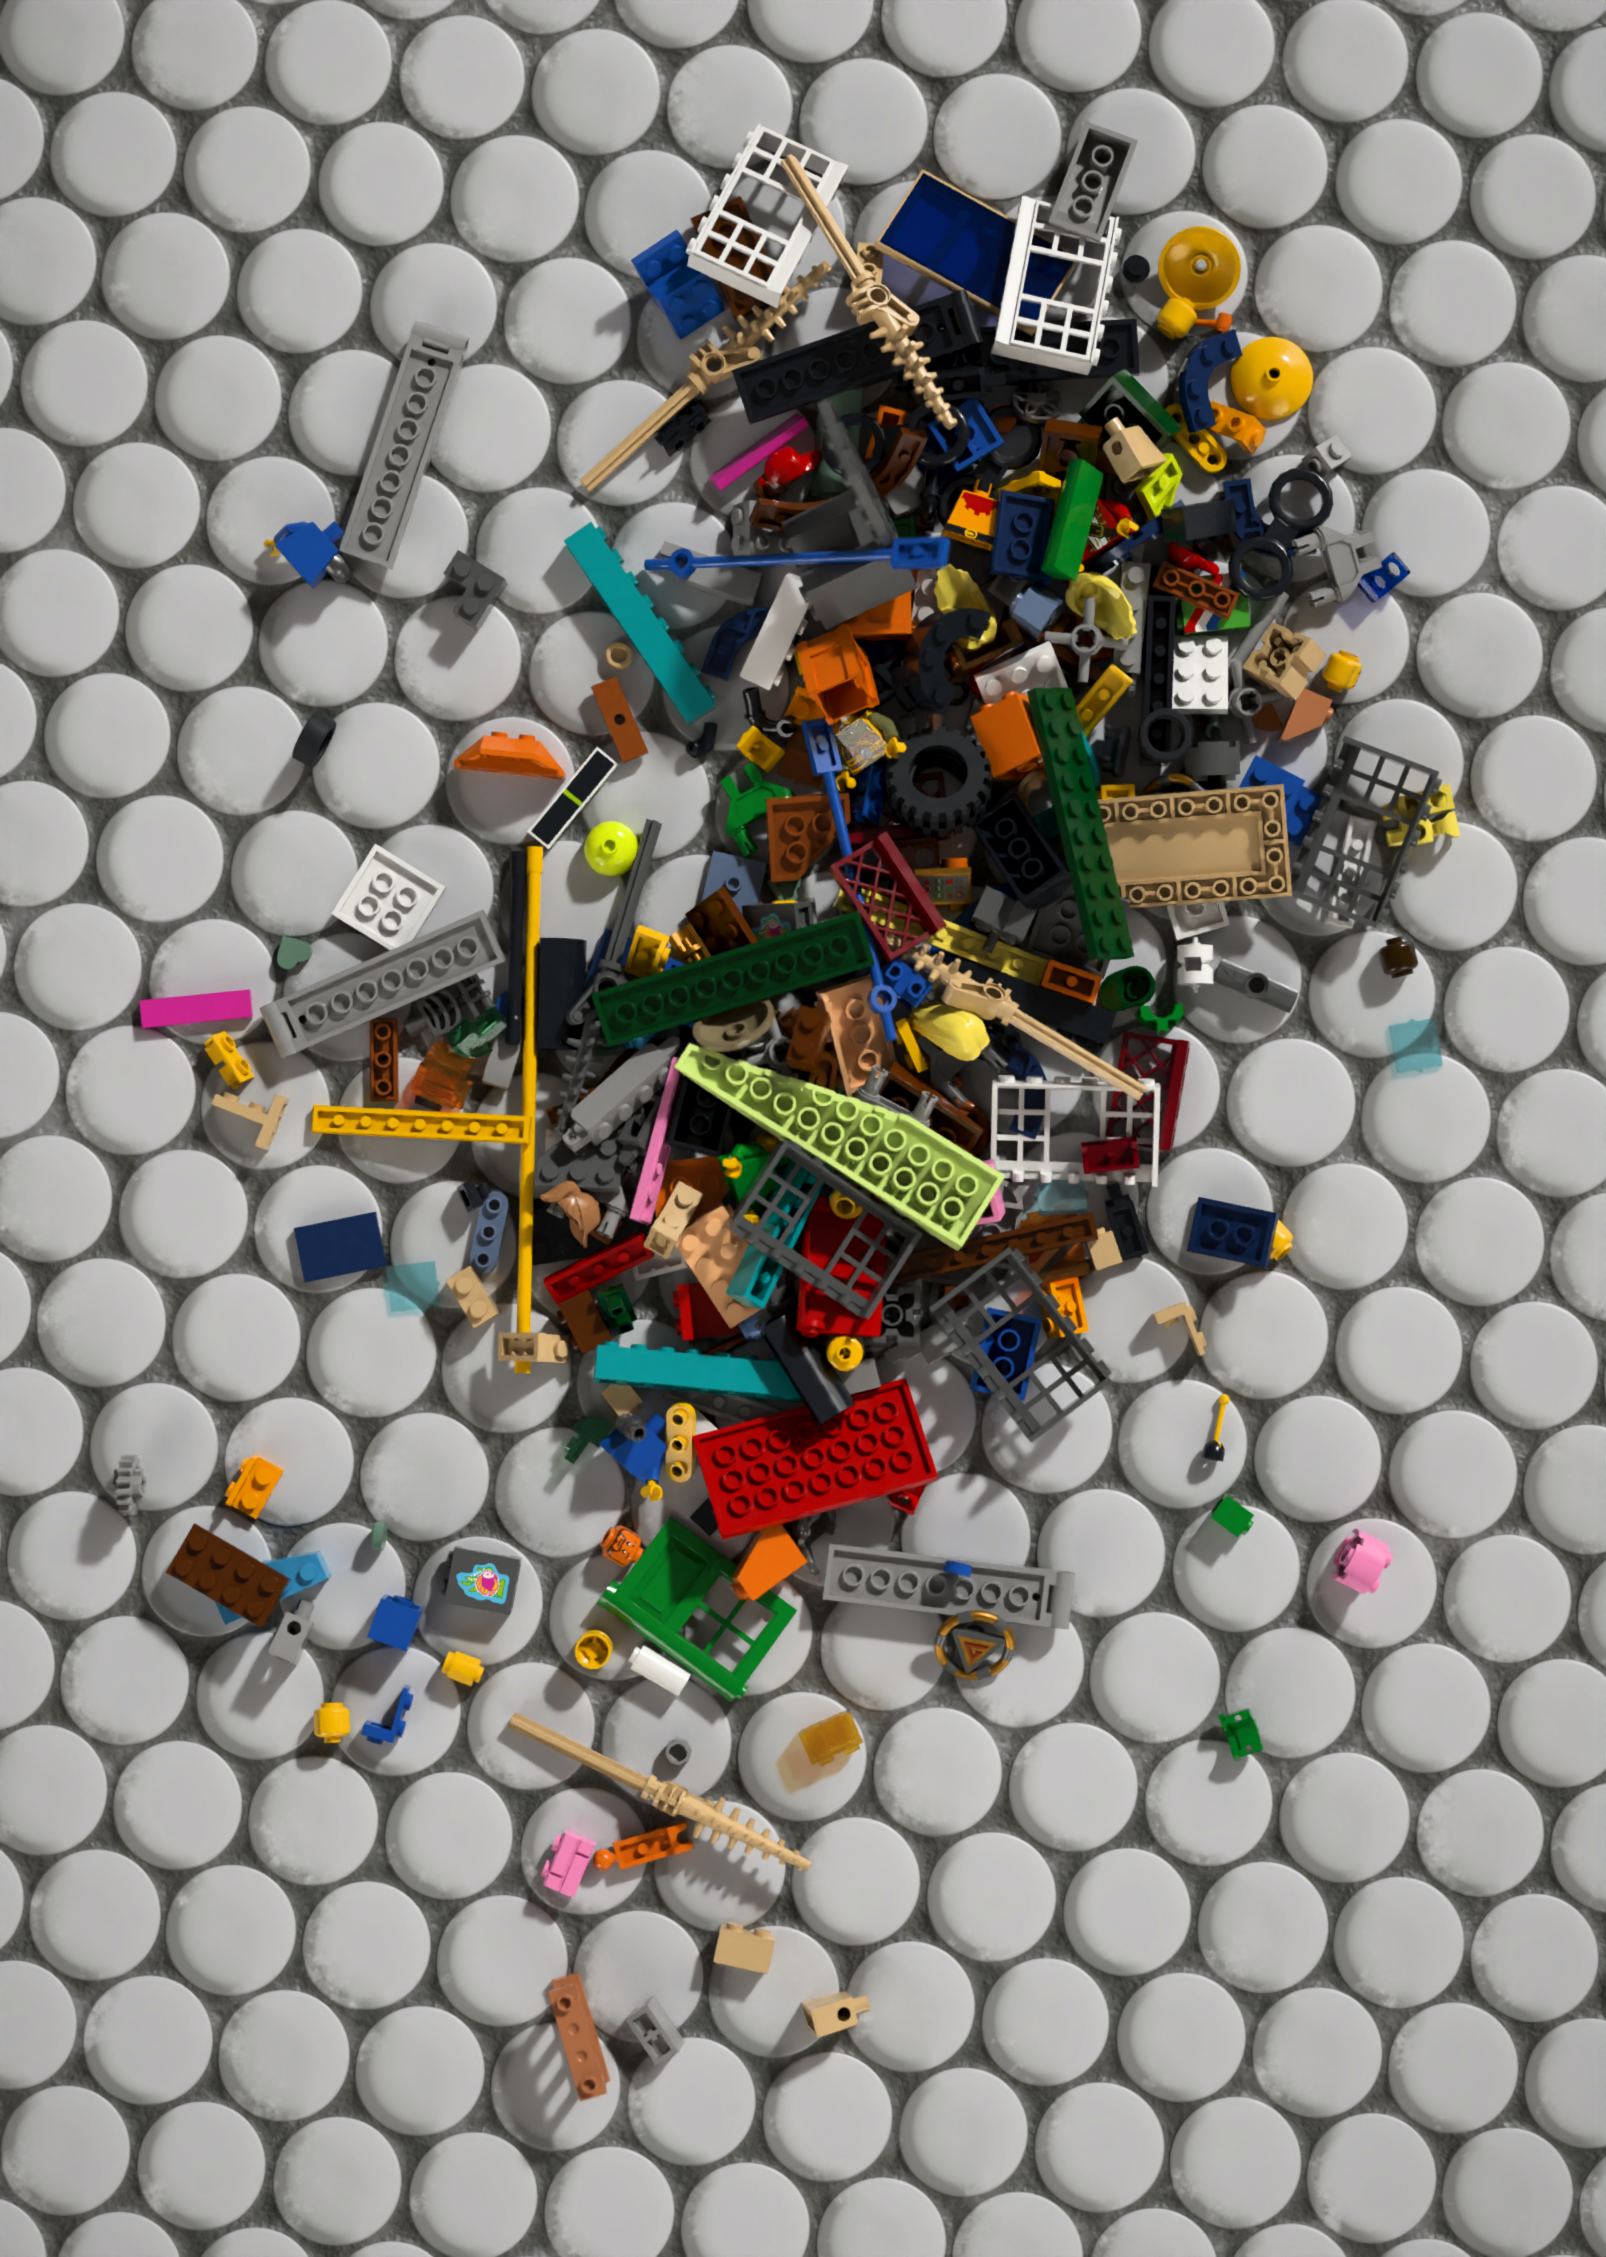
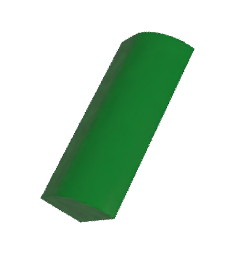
M1072 459L1068 463L1041 570L1053 579L1077 580L1104 477L1103 473L1083 459Z

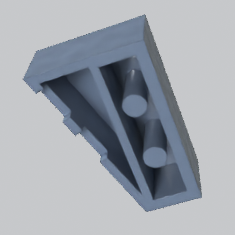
M1034 583L1024 595L1019 592L1009 610L1010 612L1007 615L1010 617L1008 625L1035 643L1065 601V597L1047 585L1041 588L1037 583Z

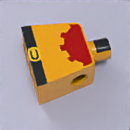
M977 479L973 492L963 490L960 493L941 531V536L991 551L997 500L989 498L992 487L990 482Z

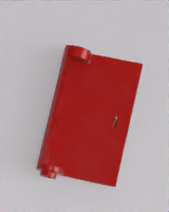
M818 1196L803 1226L801 1256L822 1270H825L858 1216L852 1219L840 1218L831 1210L829 1198ZM868 1212L858 1230L872 1240H875L885 1223ZM887 1233L880 1242V1245L886 1248ZM854 1235L844 1253L860 1263L870 1245ZM875 1250L865 1267L882 1277L885 1268V1255ZM840 1257L830 1275L846 1285L856 1267ZM861 1272L851 1289L865 1299H868L878 1282ZM800 1278L796 1329L801 1331L803 1336L816 1337L819 1334L880 1337L883 1298L869 1319H862Z

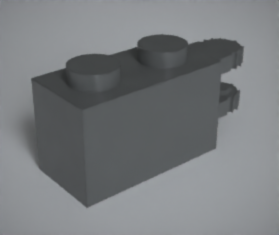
M652 1096L648 1102H645L627 1120L617 1138L623 1146L618 1161L624 1167L628 1166L627 1172L632 1176H639L642 1172L662 1099L660 1096Z

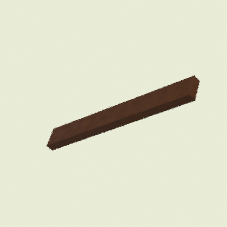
M1093 1212L966 1240L958 1251L948 1245L911 1252L890 1286L982 1266L1007 1247H1010L1012 1251L1017 1248L1023 1256L1098 1240ZM885 1258L884 1272L892 1261L890 1258Z

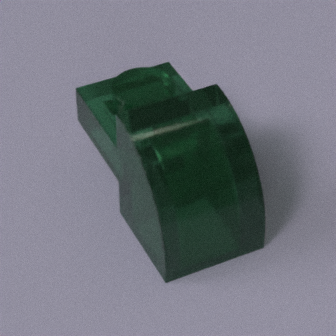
M492 1006L474 1023L465 1017L445 1036L452 1050L458 1055L465 1058H479L493 1051L490 1041L499 1036L503 1029L507 1027V1024L501 1012Z
M588 1416L578 1421L571 1429L580 1436L578 1439L573 1436L564 1448L568 1452L565 1459L574 1464L589 1442L599 1448V1443L607 1437L616 1423L603 1416Z

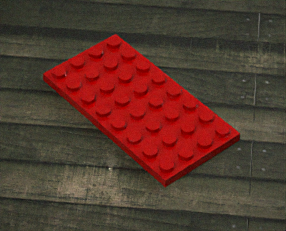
M900 1379L882 1384L879 1388L850 1394L856 1405L820 1427L816 1425L807 1408L801 1406L692 1436L721 1539L725 1540L938 1481V1474L907 1379Z

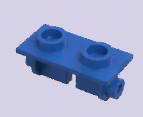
M871 763V767H866L863 771H860L857 792L865 793V796H856L852 814L857 822H865L867 818L875 825H878L880 814L883 810L882 802L886 788V772L874 763Z

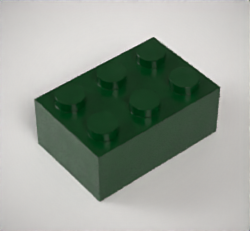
M1125 368L1114 374L1078 413L1089 425L1103 427L1101 438L1105 442L1111 437L1104 426L1113 418L1118 417L1125 428L1141 427L1160 451L1182 429L1175 419Z

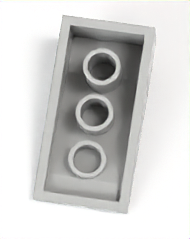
M1086 121L1048 224L1100 242L1138 140Z

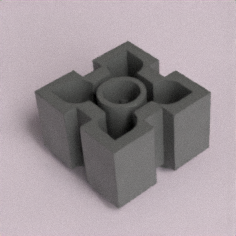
M898 1287V1294H888V1291H886L882 1302L880 1337L864 1336L865 1348H888V1341H897L899 1348H921L920 1320H914V1315H921L920 1287ZM892 1312H895L897 1317H899V1320H896L895 1323H890L886 1319V1317H890Z

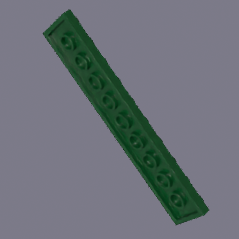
M1031 689L1027 691L1089 959L1090 961L1128 959L1134 956L1132 940L1128 931L1126 914L1123 910L1119 885L1115 876L1113 859L1107 842V834L1103 825L1100 805L1094 787V779L1090 770L1088 753L1085 748L1072 689Z
M859 910L593 992L591 995L608 1047L872 966L875 965V961Z

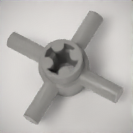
M1085 598L1083 624L1077 626L1072 633L1045 632V642L1070 644L1073 651L1079 655L1077 682L1088 683L1090 658L1098 654L1102 647L1128 649L1129 639L1115 640L1113 637L1103 636L1100 629L1094 625L1096 599ZM1086 633H1091V637L1094 639V645H1091L1090 648L1084 647L1083 644L1079 643V638H1084Z
M1241 660L1230 662L1235 688L1228 694V711L1233 717L1241 719L1246 744L1255 743L1257 740L1252 716L1260 711L1262 704L1284 699V695L1280 694L1276 689L1259 693L1256 689L1246 686ZM1240 697L1242 699H1249V704H1245L1243 710L1241 709ZM1204 714V716L1215 715V714Z
M774 1017L773 1023L768 1029L771 1040L766 1044L764 1053L741 1059V1061L756 1067L768 1063L772 1068L781 1070L783 1076L795 1078L792 1068H790L786 1059L787 1054L784 1056V1060L780 1062L775 1055V1047L778 1045L782 1049L787 1048L789 1050L791 1039L781 1036L776 1017Z

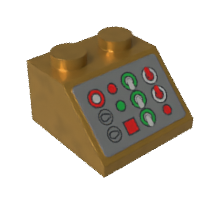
M971 867L915 869L914 875L936 909L937 907L948 906L949 911L965 910V905L971 904Z

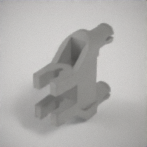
M1320 525L1315 527L1313 533L1292 540V546L1297 547L1293 549L1296 556H1302V554L1318 548L1322 555L1329 583L1328 586L1307 593V598H1312L1311 601H1308L1312 609L1332 601L1336 603L1345 602L1354 592L1363 574L1382 567L1379 556L1373 557V555L1358 559L1356 553L1357 548L1375 542L1372 531L1366 532L1363 529L1346 536Z
M873 1065L864 1085L856 1089L855 1098L898 1114L908 1115L929 1128L930 1120L928 1118L939 1098L933 1094L927 1104L926 1101L930 1092L922 1091L914 1111H909L879 1095V1091L889 1073L882 1069L879 1077L876 1078L880 1067Z
M622 1165L620 1193L586 1192L599 1201V1206L607 1210L596 1232L602 1236L606 1234V1237L609 1239L613 1238L621 1218H625L630 1213L623 1189L629 1175L627 1172L628 1166L624 1167ZM551 1202L547 1209L554 1216L558 1214L557 1217H564L565 1211L557 1202Z

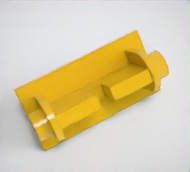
M225 1031L210 1036V1039L204 1042L206 1046L204 1050L215 1066L222 1061L225 1063V1066L218 1071L228 1086H232L235 1090L243 1085V1082L255 1077L251 1072L249 1063L241 1057L236 1049L234 1040Z

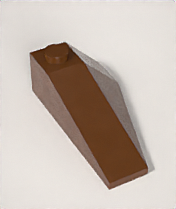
M895 1061L888 1071L889 1074L879 1091V1095L909 1111H914L922 1091L930 1092L926 1101L927 1104L932 1095H936L939 1100L928 1118L930 1120L929 1128L969 1153L984 1130L922 1078Z

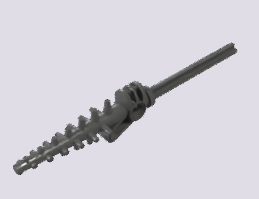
M646 819L605 959H600L598 964L600 971L595 974L594 981L566 1014V1021L570 1025H578L583 1022L584 1025L580 1039L567 1038L566 1043L576 1047L577 1052L575 1057L566 1055L564 1057V1061L572 1064L573 1068L571 1074L563 1073L561 1079L569 1083L567 1091H560L559 1097L563 1098L564 1102L562 1109L557 1110L556 1114L560 1118L554 1132L560 1136H563L568 1128L573 1125L570 1122L572 1118L571 1111L576 1106L579 1095L587 1096L588 1090L582 1088L585 1078L594 1080L596 1074L588 1071L590 1062L601 1064L604 1058L594 1054L596 1045L608 1047L606 1039L600 1037L602 1026L591 994L598 991V986L601 982L606 983L609 987L628 982L624 974V966L620 963L662 826L656 820Z

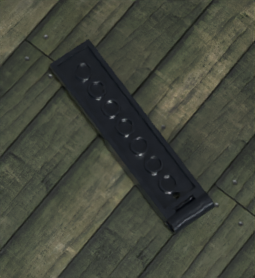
M967 290L955 291L949 295L910 308L919 316V323L912 336L908 337L910 342L922 341L924 343V347L916 351L918 357L930 358V362L924 365V367L966 353V351L984 344ZM872 321L734 369L732 373L751 425L854 388L859 390L905 374V365H892L895 351L881 352L880 348L885 345L886 337L870 339L869 334L879 329L876 322ZM939 328L945 329L943 332L938 331Z
M1137 318L1100 321V324L1105 325L1101 342L1097 341L1096 349H1100L1097 366L1092 365L1088 375L991 354L997 332L996 326L979 327L984 341L983 345L968 350L966 353L925 366V369L927 371L928 369L983 364V366H990L991 372L1005 371L1006 384L995 386L1024 385L1035 381L1108 378L1124 368L1132 376H1139ZM1092 321L1071 322L1070 328L1090 332ZM1063 322V323H1050V324H1055V325L1064 326V323H1065V322ZM1016 328L1014 340L1034 344L1036 333L1031 336ZM938 329L939 332H943V331L945 330V329ZM1043 329L1040 345L1060 350L1063 333ZM1068 335L1066 351L1086 355L1088 339ZM904 374L893 378L895 390L905 391L913 389L914 391L916 388L913 385L914 379L904 380Z

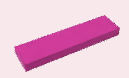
M795 413L711 475L709 480L719 490L725 489L771 455L772 452H775L805 430L809 424L803 416Z
M250 989L139 1000L142 1028L253 1018Z

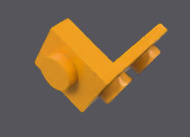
M1211 401L1210 404L1216 425L1205 429L1234 439L1245 452L1254 455L1258 446L1263 443L1267 430L1255 416Z

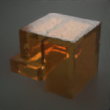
M436 1041L427 1052L424 1061L418 1066L410 1088L413 1090L412 1093L449 1109L458 1108L462 1110L473 1083L468 1081L471 1076L477 1057Z

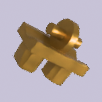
M691 923L670 936L669 942L684 964L711 956Z

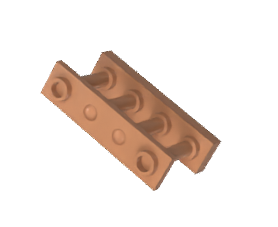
M576 1972L552 1979L551 1982L554 1990L548 1991V1995L579 2100L581 2102L607 2094L605 2083L610 2081V2075L580 1974Z

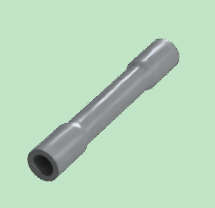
M1283 592L1282 595L1265 603L1261 614L1233 657L1228 660V689L1234 683L1230 662L1241 660V665H1244L1272 620L1277 617L1288 600L1289 595Z

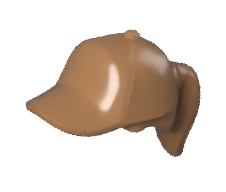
M573 1181L562 1182L550 1191L540 1195L541 1200L557 1202L563 1208L566 1216L569 1218L572 1234L584 1248H587L588 1234L601 1221L599 1201L595 1200L590 1194L580 1191V1188Z

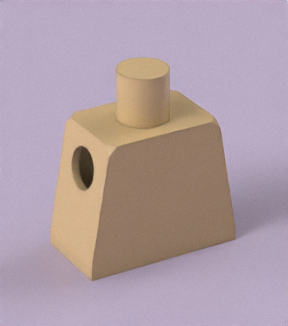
M1118 417L1113 418L1104 426L1111 438L1103 444V450L1122 483L1147 478L1167 461L1141 427L1125 428Z
M846 1991L801 2002L808 2030L817 2038L857 2025V2015L870 2011V2004L866 1995L852 1998ZM843 2007V2011L837 2015L838 2010Z

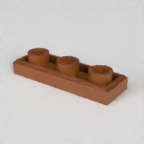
M1166 561L1162 562L1152 585V588L1170 596H1176L1179 600L1225 620H1229L1240 593ZM1198 586L1201 593L1194 594L1191 587Z
M615 676L591 686L623 764L648 754L647 747L617 677ZM619 716L625 718V722L622 725L615 723V719Z
M375 1018L370 1020L371 1102L399 1101L398 1018ZM382 1055H387L389 1059L385 1065H381L379 1062V1058Z

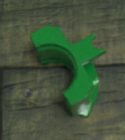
M1183 1004L1172 1005L1168 1016L1162 1018L1153 1015L1149 1006H1139L1135 1016L1143 1026L1151 1030H1157V1035L1162 1030L1169 1034L1168 1029L1177 1024L1184 1014Z
M1249 1708L1228 1715L1224 1713L1218 1715L1221 1726L1227 1735L1235 1762L1241 1760V1757L1264 1749L1256 1719L1253 1718ZM1240 1715L1241 1720H1237L1235 1716ZM1250 1745L1253 1749L1247 1750L1246 1747Z

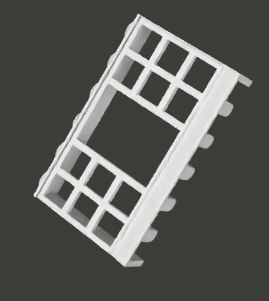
M759 123L754 133L749 131L743 147H745L743 154L737 153L732 164L734 169L732 174L725 175L720 187L723 191L720 196H714L709 207V211H711L709 217L704 216L697 230L700 234L697 239L692 238L686 249V254L689 255L687 266L778 308L785 286H789L796 265L801 263L808 242L811 243L818 225L808 207H806L789 241L724 211L723 208L741 174L804 202L800 194L793 190L794 185L792 181L786 187L769 179L776 164L782 167L781 160L783 159L780 157L786 158L790 154L797 158L803 170L806 167L823 175L821 178L804 170L809 180L818 184L816 191L828 208V204L831 200H834L837 194L839 184H843L849 165L837 162L769 130ZM760 145L772 152H775V155H772L764 150H761L756 146ZM752 154L771 162L764 176L746 168ZM719 216L737 224L730 239L712 231ZM742 228L761 236L754 250L735 242ZM708 237L726 245L719 259L701 251ZM766 239L785 247L778 261L759 253ZM732 248L750 256L743 271L725 263ZM756 259L774 267L767 282L749 274Z
M1022 195L1017 211L1018 218L1014 229L1015 236L1009 255L1010 263L1005 277L1006 284L1000 303L1001 311L996 325L997 332L991 354L1088 375L1092 365L1097 366L1100 349H1096L1097 341L1101 342L1105 325H1101L1100 321L1101 317H1106L1109 301L1104 299L1105 293H1110L1113 277L1109 276V271L1114 269L1117 260V253L1113 252L1114 245L1119 244L1122 229L1117 228L1119 217H1109L1103 233L1107 234V238L1102 237L1101 241L1097 242L1056 226L1036 222V219L1049 221L1055 204L1034 200ZM1034 229L1054 233L1051 249L1031 245ZM1060 235L1080 239L1077 255L1057 251ZM1085 241L1105 245L1103 261L1083 256ZM1030 252L1100 267L1101 272L1094 309L1022 293ZM1021 300L1041 304L1038 321L1018 316ZM1047 306L1067 310L1064 326L1044 322ZM1072 312L1092 316L1090 332L1070 328ZM1017 323L1037 328L1034 344L1014 340ZM1043 329L1063 333L1060 350L1040 345ZM1068 335L1088 339L1086 355L1066 351Z
M999 1075L998 1079H993L991 1159L994 1161L995 1169L1005 1175V1178L1012 1179L1013 1182H1023L1024 1179H1040L1042 1183H1051V1180H1068V1183L1072 1184L1079 1183V1180L1096 1181V1184H1107V1181H1124L1125 1185H1135V1182H1151L1152 1187H1158L1160 1083H1155V1079L1150 1078L1138 1079L1139 1083L1147 1087L1145 1092H1154L1153 1112H1134L1133 1097L1128 1094L1127 1111H1106L1107 1091L1121 1090L1108 1082H1099L1097 1077H1083L1082 1081H1071V1077L1056 1076L1054 1081H1045L1042 1076H1026V1080H1015L1013 1075ZM998 1088L1019 1089L1018 1109L998 1108ZM1024 1089H1045V1109H1024ZM1051 1090L1101 1091L1100 1140L1124 1138L1105 1137L1106 1117H1127L1126 1137H1132V1118H1153V1138H1136L1137 1144H1152V1164H1140V1168L1084 1174L1083 1162L1049 1161ZM998 1114L1018 1115V1130L1023 1131L1024 1115H1045L1044 1135H1037L1036 1139L1020 1133L1018 1135L997 1134ZM997 1140L1018 1141L1017 1161L997 1160ZM1023 1141H1044V1161H1023Z

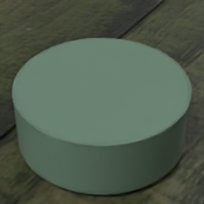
M374 1523L371 1532V1548L373 1550H384L388 1532L387 1523Z

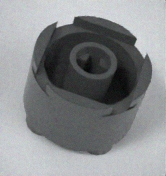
M1229 741L1195 742V748H1191L1190 743L1184 753L1185 775L1191 777L1193 781H1208V775H1217V780L1219 781L1236 780V775L1240 774V741H1233V747H1230Z

